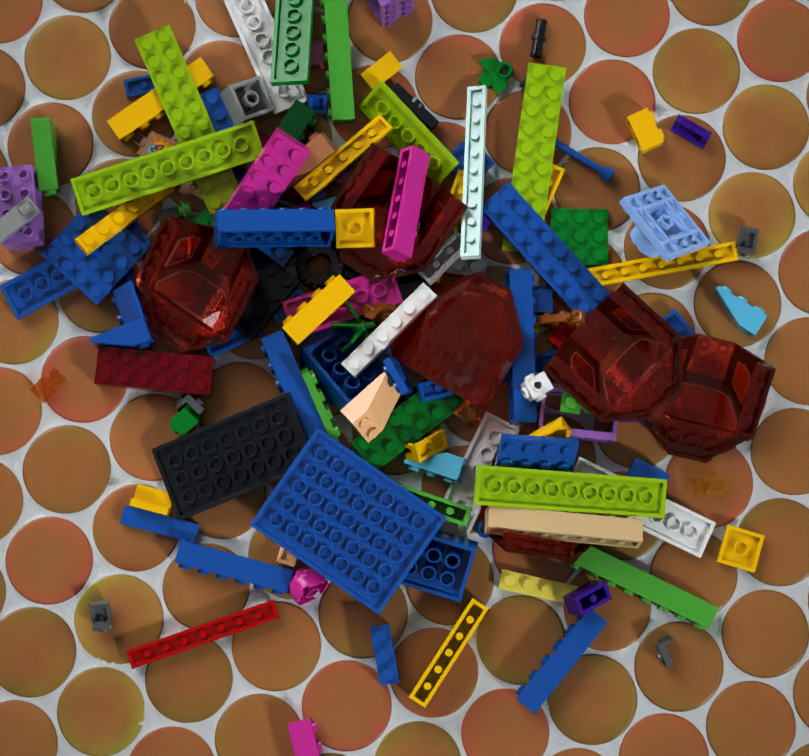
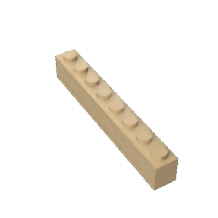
M488 506L485 511V534L638 549L643 542V520L632 516L621 518L616 515L601 516L597 513L581 514L570 511L560 512L556 510Z

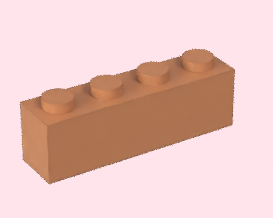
M315 132L308 138L310 142L306 146L310 148V154L281 197L338 150L324 132L319 134Z

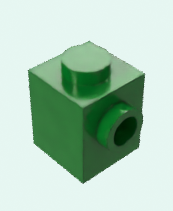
M186 403L170 419V428L175 434L184 436L199 422L200 415Z

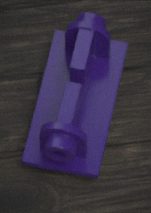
M678 115L670 129L674 134L701 149L704 148L712 132L681 115Z

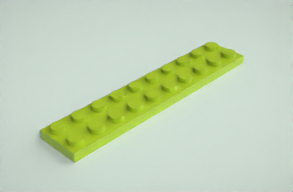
M170 25L134 39L179 144L215 133L216 131ZM232 168L195 180L210 216L216 214L217 210L225 206L238 187V182Z
M528 63L511 185L537 214L545 220L566 68ZM503 237L502 251L518 253Z
M254 120L72 178L70 181L81 214L86 216L253 162L263 148Z
M476 465L473 504L665 518L667 479Z

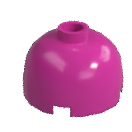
M301 568L293 574L294 577L291 579L289 591L296 604L304 605L316 599L314 595L317 592L322 594L327 589L329 583L324 576L314 569L307 568L303 570Z

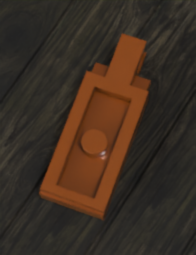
M379 302L376 306L364 304L362 311L364 317L370 320L375 319L376 322L382 323L399 306Z
M573 310L571 314L565 311H560L558 314L543 313V315L536 316L535 324L544 328L576 326V324H585L586 312Z

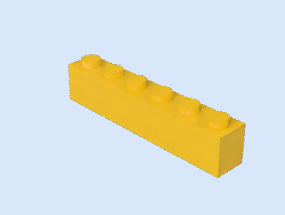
M201 57L188 65L197 90L201 87L205 89L213 83L212 80L215 77ZM154 88L107 120L119 140L127 142L135 137V132L138 130L144 131L151 125V121L154 119L160 120L166 113Z
M471 598L409 695L410 699L426 708L489 608Z

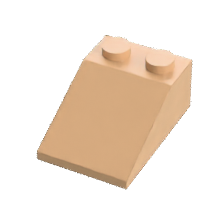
M383 372L340 411L354 429L369 443L384 429L401 393L395 390L393 382Z

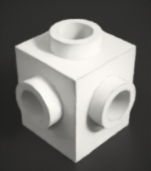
M544 371L536 376L534 373L523 378L525 381L520 385L523 397L525 399L528 398L529 402L536 400V402L541 401L547 397L546 393L553 389Z

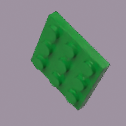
M551 208L550 228L583 265H608V209Z

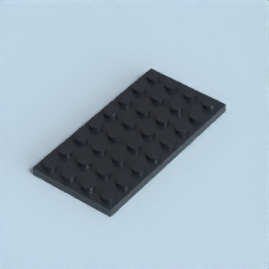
M287 392L151 450L178 521L280 481L308 442V437L291 393Z

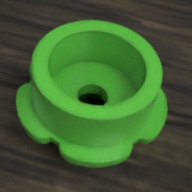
M181 201L180 206H177L179 216L187 220L188 217L192 216L189 202L183 203Z

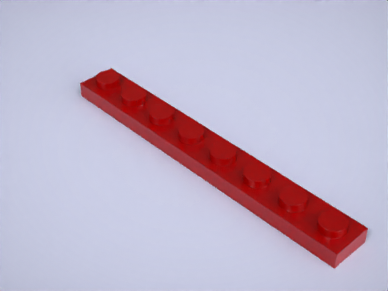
M273 599L126 650L131 667L134 669L280 618Z

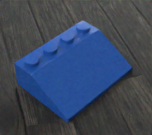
M351 328L339 329L302 349L299 361L303 367L307 366L309 371L313 370L318 381L317 384L339 410L343 409L378 376L385 372L383 365L377 358L356 378L341 365L362 343L361 339L358 338L344 353L341 352L355 335ZM388 376L390 380L393 382L394 380L392 376Z
M438 530L401 584L461 602L478 542Z

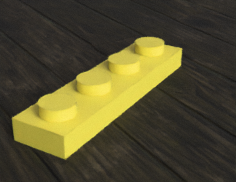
M502 569L498 588L565 603L563 596L574 591L578 586Z

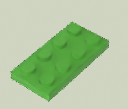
M305 366L300 371L328 435L340 442L338 437L341 434L336 422L331 423L330 419H333L329 406L328 404L323 405V402L326 400L320 387L316 388L315 386L318 383L313 370L309 371L307 366Z

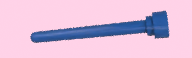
M556 139V148L599 173L601 180L608 183L615 172L614 169L600 166Z

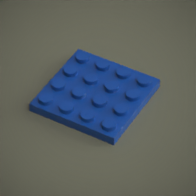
M105 209L86 216H82L80 211L41 253L47 261L97 306L150 250L125 228L86 256L74 242L75 238L110 213Z
M501 434L494 466L572 472L579 440L578 438Z

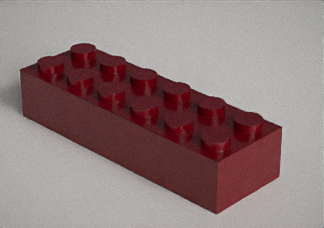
M98 346L94 384L102 387L212 397L216 359L209 356Z

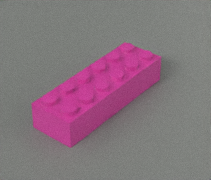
M277 127L223 208H230L231 210H240L242 208H250L251 210H259L261 208L273 209L310 154V148Z

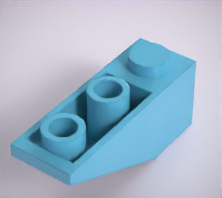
M718 285L714 293L735 327L754 337L767 318V315L764 314L765 311L758 306L752 307L744 297H736L731 294L732 291L726 286L722 285L720 287Z
M440 453L420 463L405 459L404 463L411 471L419 473V470H422L429 477L437 478V476L444 478L443 481L455 484V482L461 483L468 461L465 458L450 453Z

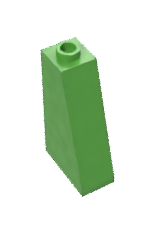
M50 117L32 118L30 123L39 191L45 194V196H54L56 192H61L56 125Z

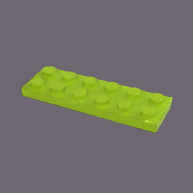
M383 80L378 82L360 104L359 108L371 121L380 114L392 126L393 130L386 137L399 151L414 145L430 154L426 180L434 189L438 188L460 164Z

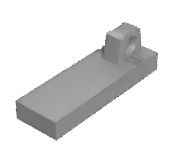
M29 196L0 218V245L41 213Z
M455 231L446 240L425 272L417 273L430 286L460 257L461 234Z

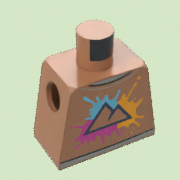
M153 131L150 132L147 138L137 133L133 139V143L140 147L137 151L139 157L179 144Z

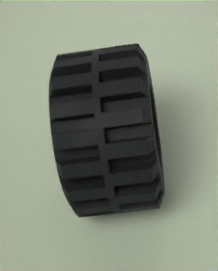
M332 244L330 247L301 248L299 255L297 254L295 268L297 276L305 287H309L310 290L323 289L326 287L324 283L332 275L337 277L339 274H343L341 255ZM317 256L326 257L331 263L330 271L320 277L312 275L308 270L309 262Z

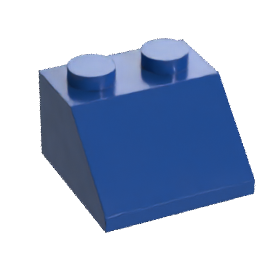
M132 281L113 290L114 296L111 299L114 307L119 309L120 314L117 316L121 326L140 318H144L149 322L138 288Z

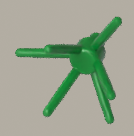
M345 301V304L357 322L331 323V326H337L339 329H356V334L341 350L342 353L360 336L363 342L368 329L377 327L375 319L367 322L365 319L361 320L348 301Z

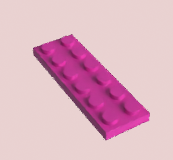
M362 275L346 281L355 290L354 294L346 301L350 303L359 317L364 316L362 311L364 304L376 306L379 302L392 305L403 303L395 278L373 282ZM314 292L283 301L282 304L286 316L288 317L291 314L294 317L298 313L296 309L304 301L308 304L312 300L310 296ZM344 302L312 333L332 327V322L345 323L354 320L355 317Z

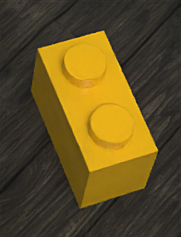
M648 108L628 116L625 120L641 155L661 146L665 138L662 130L658 129L655 124L656 117L652 111L649 112Z

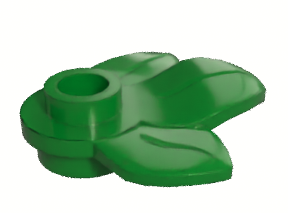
M493 57L482 59L480 64L485 71L480 75L478 84L481 86L486 85V87L492 86L495 94L504 91L508 80L513 76L512 65L508 62H500ZM506 69L507 74L503 75L500 71Z

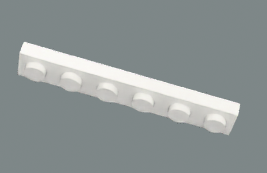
M422 283L341 365L356 378L437 298V295L425 283Z

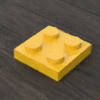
M375 208L335 209L336 248L376 247Z
M726 525L716 562L755 573L765 535Z

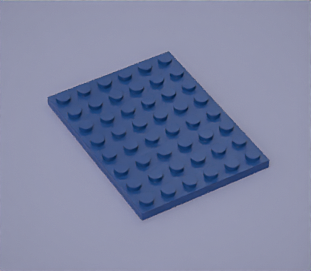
M317 427L249 525L379 615L447 517Z

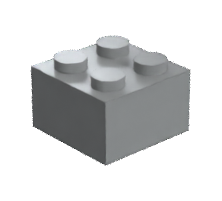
M260 75L228 85L220 93L234 126L252 120L255 122L267 118L276 110Z

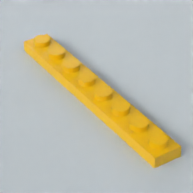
M735 241L707 246L667 262L660 256L656 258L647 257L588 268V270L602 286L734 262L738 261Z

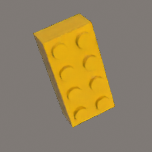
M340 274L337 277L332 275L324 283L326 287L323 290L318 288L310 296L312 300L308 304L304 301L296 309L298 313L294 317L290 314L282 322L284 326L281 329L297 346L354 294L355 290Z

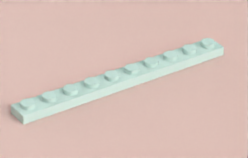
M486 85L467 87L462 202L468 208L463 214L461 222L460 258L462 260L481 259L488 90Z

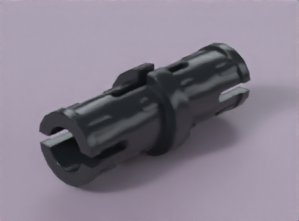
M541 18L536 19L534 34L531 37L533 42L530 57L535 58L536 54L537 58H542L543 43L546 42L545 32L548 23L545 19H542V25Z

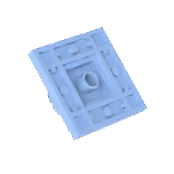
M665 184L623 197L619 201L624 212L635 223V227L630 231V238L633 244H636L637 249L648 257L656 258L660 256L667 262L705 248L711 243Z

